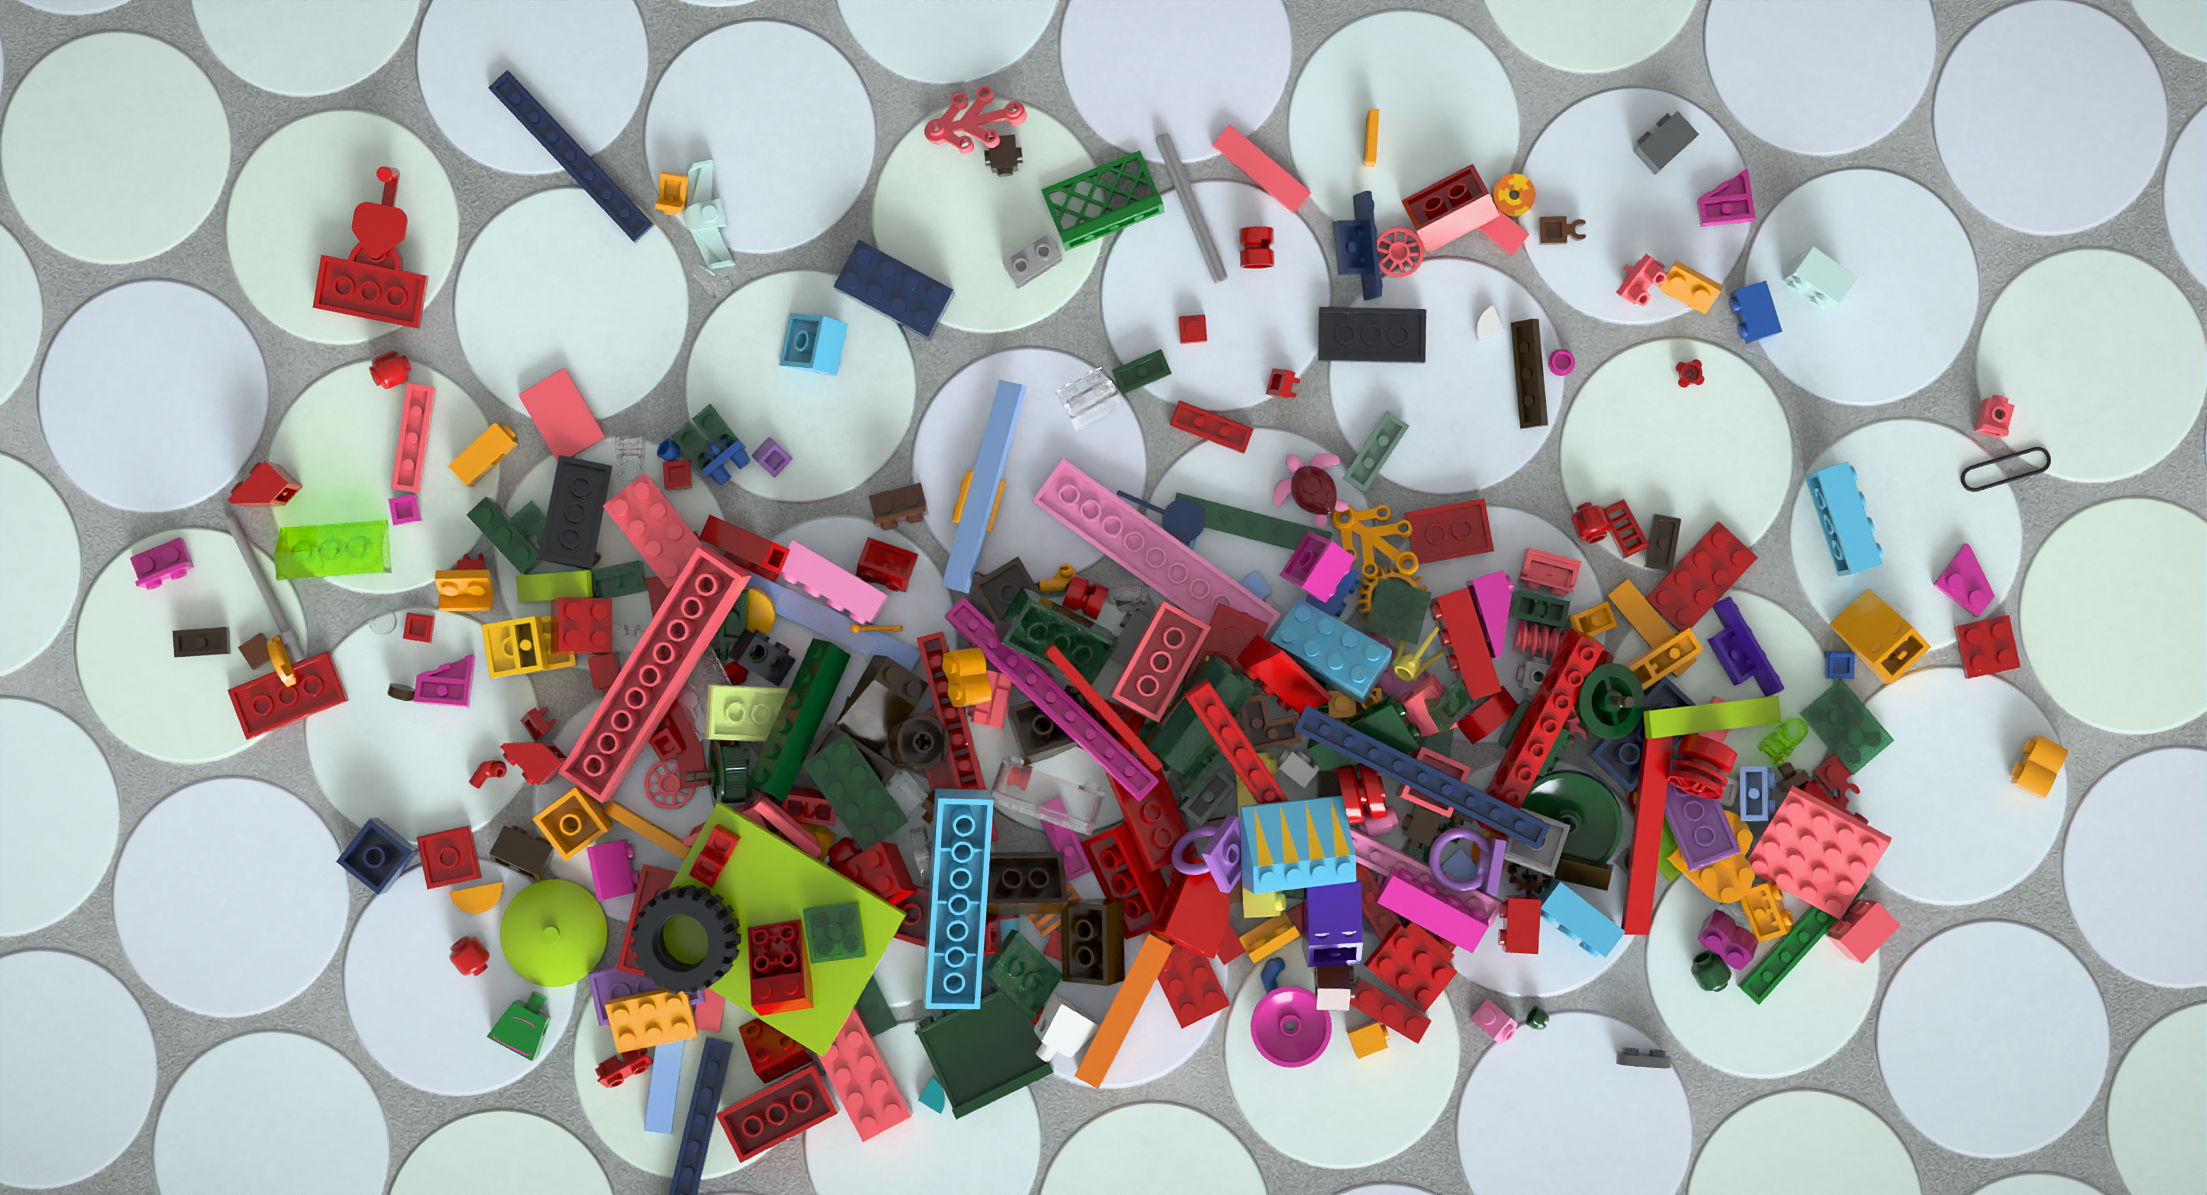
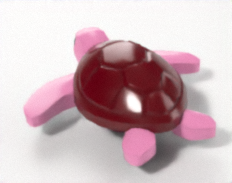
M1331 453L1318 454L1312 459L1310 466H1305L1301 458L1294 454H1287L1286 466L1294 475L1292 479H1285L1277 484L1273 493L1274 504L1280 507L1286 497L1292 493L1294 501L1300 508L1309 513L1316 514L1315 522L1319 528L1325 526L1327 522L1326 515L1332 514L1334 510L1338 512L1348 510L1347 503L1337 499L1336 486L1332 477L1323 470L1326 467L1338 465L1340 463L1339 457Z

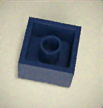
M377 817L367 821L336 862L376 894L381 895L387 893L419 850Z

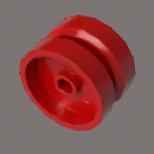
M1362 763L1359 766L1360 780L1357 779L1355 768L1352 765L1337 768L1350 825L1364 822L1365 804H1367L1370 816L1374 820L1388 817L1381 775L1379 776L1377 770Z

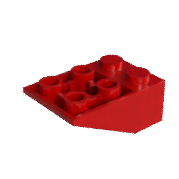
M802 920L748 927L751 1007L760 1016L814 1008L812 977Z

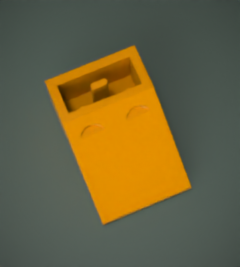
M1869 588L1829 624L1883 684H1892L1931 648L1913 626Z

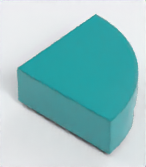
M932 1076L918 1101L941 1114L945 1105V1094L940 1082Z

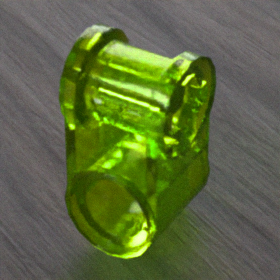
M1787 717L1757 745V749L1759 751L1763 750L1774 760L1773 764L1777 767L1808 735V725L1800 718ZM1792 722H1796L1800 728L1799 733L1791 737L1788 733V726Z

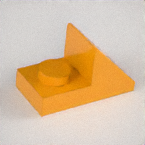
M1608 601L1568 616L1572 628L1592 637L1618 626Z

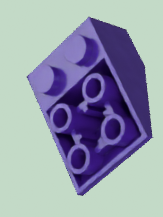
M1356 880L1355 882L1306 887L1302 950L1307 967L1361 964L1363 946L1361 881Z

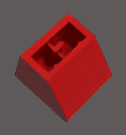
M264 461L263 463H257L250 470L251 476L245 482L241 481L233 487L230 492L232 495L227 500L231 504L244 507L285 506L303 486L281 465Z
M553 742L503 743L500 746L504 751L503 757L511 765L517 764L524 771L521 775L531 785L535 783L538 786L549 784L559 774V770L567 759V756Z

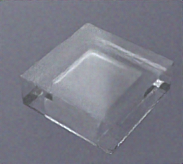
M1721 902L1717 908L1741 926H1745L1749 921V917L1730 903Z

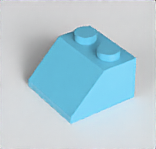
M790 313L779 365L818 374L837 376L848 323L825 316Z

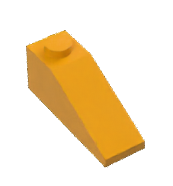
M1686 628L1634 657L1623 666L1629 668L1637 676L1644 690L1704 650L1692 630Z

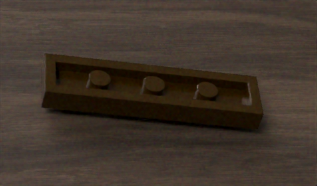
M1539 319L1511 322L1520 429L1548 426Z

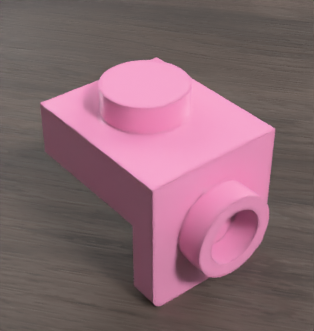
M1486 999L1471 1018L1476 1025L1500 1045L1513 1037L1516 1031L1515 1028L1518 1025L1489 999Z

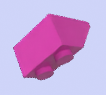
M1308 530L1279 576L1312 597L1326 603L1335 594L1337 585L1343 576L1350 571L1355 557L1333 541Z
M628 839L587 848L597 901L636 892L640 875L638 870H634L632 860L635 859V850L633 844L628 843Z

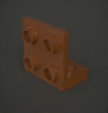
M921 483L869 496L875 518L872 519L873 525L877 528L881 527L883 531L899 527L898 522L905 520L909 524L924 521V516L929 515Z

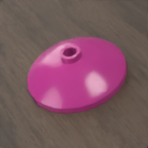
M1283 986L1270 991L1257 1003L1251 1017V1035L1256 1048L1264 1058L1278 1066L1296 1068L1310 1064L1325 1051L1331 1038L1332 1022L1329 1011L1316 1010L1315 993L1303 987ZM1293 1020L1295 1022L1294 1028L1287 1029L1285 1027L1286 1021Z

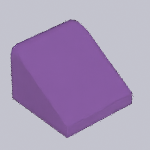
M768 437L752 454V457L774 478L793 459L771 437Z

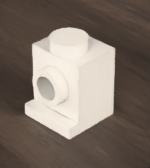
M1288 748L1285 749L1277 760L1281 763L1278 769L1302 788L1308 785L1320 769L1317 764L1311 767L1309 763L1312 760L1301 751L1295 754Z

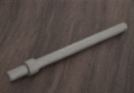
M228 517L225 519V522L281 632L279 636L283 644L288 646L296 663L305 660L306 657L297 641L299 637L295 629H291L236 517Z

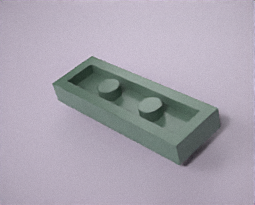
M1387 411L1342 479L1365 493L1409 425Z

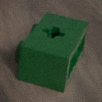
M1516 590L1512 594L1508 618L1525 620L1559 629L1565 628L1570 601Z

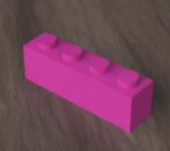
M1393 867L1377 893V903L1473 954L1489 927L1488 917H1486L1485 912L1477 907L1469 908L1465 906L1455 895L1448 894L1447 896L1439 892V889L1428 881L1423 883L1415 879V876L1406 869L1401 868L1398 870Z

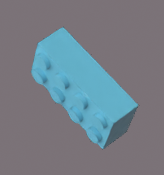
M1847 461L1804 475L1838 577L1852 575L1882 565L1883 551L1880 544L1875 543L1872 534L1875 532L1874 524L1871 518L1866 516L1864 510L1866 501L1861 491L1858 492L1855 483L1857 481V474L1854 467L1850 466Z
M1300 598L1297 599L1270 640L1271 644L1282 649L1309 675L1363 705L1391 663L1392 649Z

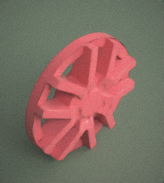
M1395 227L1385 231L1377 239L1378 252L1387 255L1379 263V269L1386 275L1397 278L1406 277L1414 273L1421 265L1424 257V248L1420 238L1413 231L1407 228ZM1397 232L1404 233L1403 242L1397 241ZM1393 233V242L1385 239V237ZM1407 236H1412L1416 242L1406 244ZM1383 242L1389 245V249L1379 248L1380 243ZM1418 245L1419 252L1410 253L1409 248ZM1419 256L1416 265H1414L1409 257ZM1390 259L1393 264L1387 270L1383 264ZM1405 261L1411 267V270L1405 272L1402 265ZM1396 264L1398 265L1401 273L1391 272L1393 268L1396 266Z
M667 759L663 763L661 761L657 762L649 769L645 777L644 788L647 797L654 805L662 809L671 810L685 805L691 799L695 787L690 788L688 795L680 792V777L675 775L678 770V764L671 773L666 766L667 763L677 764V760ZM661 765L666 772L662 777L656 770ZM652 773L656 775L659 781L649 783ZM658 784L660 790L651 793L649 786ZM663 793L662 803L656 801L653 796ZM676 794L685 798L682 802L676 804ZM667 795H672V805H665Z

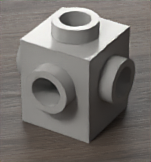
M1532 657L1531 661H1524L1523 666H1518L1516 681H1519L1518 687L1525 688L1524 694L1536 695L1551 666L1547 665V659ZM1535 672L1539 676L1537 681L1533 678Z

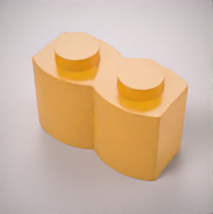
M981 648L954 650L943 654L942 667L949 680L948 696L954 707L976 705L991 700V686L986 675V661Z
M2035 735L2032 739L2028 738L2022 747L2024 755L2021 762H2016L2010 772L2012 777L2011 784L2038 798H2046L2069 750L2040 735Z

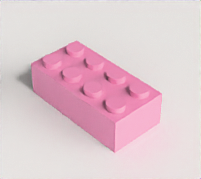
M794 540L791 541L788 547L791 550L779 576L795 585L800 581L805 584L804 591L818 598L821 595L827 597L828 601L826 603L841 612L846 608L852 612L849 617L862 625H866L867 622L875 623L890 598L889 595Z

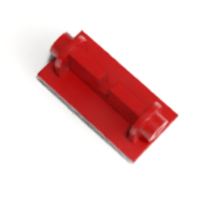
M647 1048L622 1052L621 1055L624 1060L622 1063H620L616 1055L599 1063V1067L595 1069L599 1077L597 1081L606 1088L617 1087L627 1077L645 1072L648 1066L653 1064L654 1060L646 1055L648 1053Z

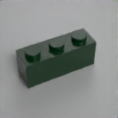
M485 497L467 514L470 520L521 574L528 575L542 562L538 560L540 549L492 498Z

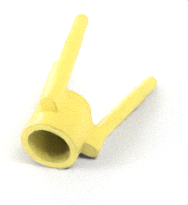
M1438 626L1434 627L1416 654L1408 653L1402 656L1408 636L1407 634L1402 635L1397 655L1392 662V665L1395 667L1394 672L1398 678L1407 682L1416 681L1421 673L1444 654L1445 651L1441 649L1423 665H1420V657L1438 633Z

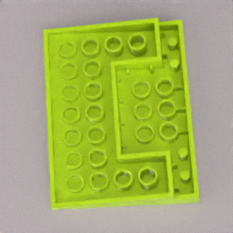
M720 801L714 807L668 888L669 890L676 886L684 887L686 885H695L696 889L701 887L708 888L711 895L714 896L718 893L724 898L722 903L725 907L730 904L734 910L730 913L733 920L738 918L740 927L736 930L737 934H741V943L737 945V949L740 950L738 957L733 961V966L729 972L711 985L709 989L822 1057L829 1051L839 1031L847 1021L907 914ZM720 824L739 835L741 839L715 886L710 888L691 877L689 873L699 853L703 850L713 828ZM683 914L673 916L667 921L663 937L669 953L678 961L686 964L700 962L707 955L709 947L707 933L700 922L693 917ZM801 919L812 977L814 1008L760 1016L751 1007L747 928Z

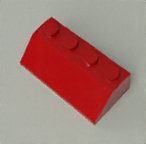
M1126 821L1081 842L1080 844L1106 899L1124 900L1125 939L1128 940L1151 931L1168 887L1159 869L1148 873Z

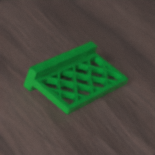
M1140 150L1041 189L1065 251L1164 213L1162 199L1157 192ZM1135 160H1138L1141 167L1137 177L1124 172L1126 165ZM1110 171L1117 174L1113 186L1099 182L1102 173ZM1121 176L1135 181L1130 193L1116 188ZM1085 181L1093 184L1088 196L1074 191L1078 183ZM1138 183L1148 186L1152 195L1143 199L1134 196ZM1097 186L1110 191L1105 203L1092 199ZM1057 191L1068 194L1063 206L1053 203L1049 195ZM1114 193L1127 198L1123 207L1115 208L1109 205ZM1072 196L1085 201L1080 213L1067 208ZM1089 203L1102 208L1099 216L1090 218L1084 215ZM1055 209L1060 210V213H1059L1058 216H1057V213H1056ZM1064 212L1077 217L1075 225L1063 230L1060 223Z

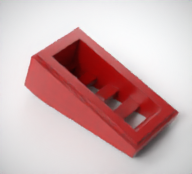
M1624 499L1604 508L1611 526L1609 532L1622 559L1650 547ZM1622 509L1624 514L1611 520L1609 515ZM1627 519L1628 524L1616 529L1614 524ZM1632 529V534L1621 538L1620 533ZM1636 538L1638 543L1627 548L1625 543Z

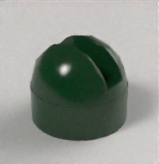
M1538 1006L1533 1007L1526 1017V1025L1536 1030L1546 1028L1547 1025L1544 1022H1549L1547 1012Z

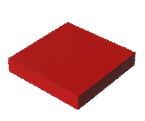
M471 825L416 837L427 890L482 878Z

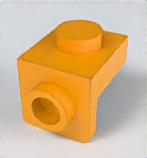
M662 171L660 173L658 200L655 202L654 208L660 209L662 213L669 215L681 212L686 207L689 175Z

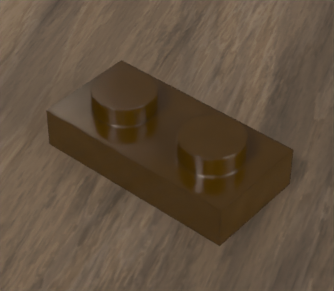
M1653 514L1648 540L1650 547L1646 551L1644 567L1672 572L1681 524L1680 518Z
M229 627L173 631L174 657L231 654Z

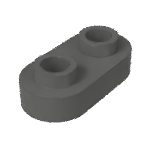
M1623 1047L1622 1052H1617L1616 1064L1667 1069L1671 1066V1057L1666 1056V1051L1650 1049L1649 1054L1639 1053L1637 1048Z

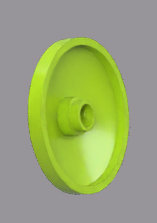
M566 879L542 880L540 883L536 882L522 889L505 909L500 926L501 946L510 966L524 979L545 987L566 986L586 977L602 960L609 940L608 919L600 901H597V897L584 886Z

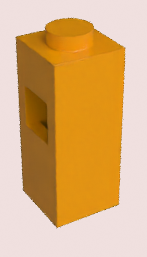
M495 422L448 467L466 486L472 488L518 445V442L514 439L516 433L507 424L502 426Z

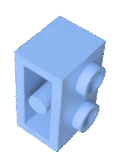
M1740 766L1741 821L1770 822L1772 816L1777 811V801L1772 800V789H1776L1777 777L1776 773H1772L1771 767Z

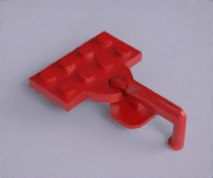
M382 166L376 172L377 178L385 182L381 204L363 202L355 208L352 231L359 240V243L351 250L348 260L321 255L312 308L420 328L429 276L403 271V260L399 251L395 248L405 239L408 224L406 213L402 209L395 207L400 172L397 168Z

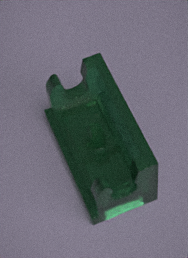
M638 560L591 570L592 598L609 599L648 591L643 561Z

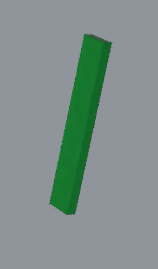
M1865 883L1863 884V886L1851 902L1850 906L1868 888V886ZM1811 905L1792 926V929L1773 946L1738 984V987L1756 1004L1760 1005L1838 919Z

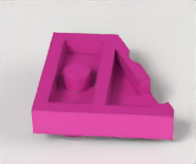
M1748 169L1741 171L1739 175L1728 182L1725 181L1712 192H1708L1698 198L1697 208L1700 227L1753 222L1755 220Z
M1964 544L1933 584L1974 617H1979L1995 596L1971 546L1968 544Z
M467 655L464 659L451 664H444L436 670L418 674L413 702L469 708L475 656Z

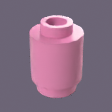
M1389 806L1386 808L1388 817L1375 820L1370 816L1369 811L1365 812L1364 822L1358 823L1360 831L1373 838L1394 831V828L1399 826V822L1393 807Z

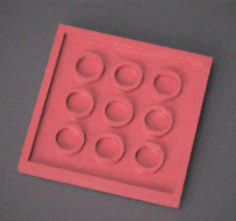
M1792 785L1749 854L1747 861L1756 876L1766 881L1770 880L1773 885L1778 884L1779 888L1840 920L1890 845L1892 837Z

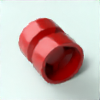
M1253 226L1239 229V245L1244 247L1240 251L1241 268L1263 269L1275 266L1274 250L1270 249V246L1274 244V228Z
M1074 575L1062 606L1075 612L1080 609L1083 615L1097 620L1109 588L1097 583L1089 585L1088 579Z

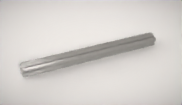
M1164 133L1156 137L1157 145L1214 283H1220L1227 279V273L1171 137L1168 133Z

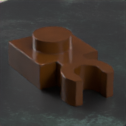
M1567 216L1539 217V245L1567 244V237H1571L1576 241L1584 240L1586 234H1577L1575 227L1585 225L1586 221L1577 219L1571 224H1567Z

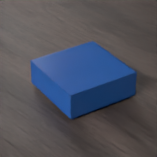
M1826 651L1825 678L1854 679L1855 652Z

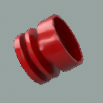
M1694 734L1683 735L1677 751L1678 756L1683 760L1673 762L1672 768L1674 770L1670 771L1667 780L1675 787L1691 795L1712 800L1721 799L1724 793L1722 787H1726L1728 780L1720 773H1731L1738 754L1727 745L1708 737Z

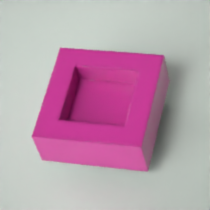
M416 494L388 499L394 526L422 521Z

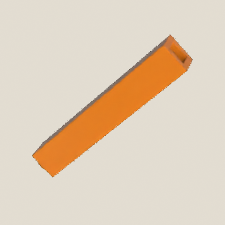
M1152 930L1148 934L1074 1075L1075 1077L1097 1089L1101 1086L1175 945L1174 942Z

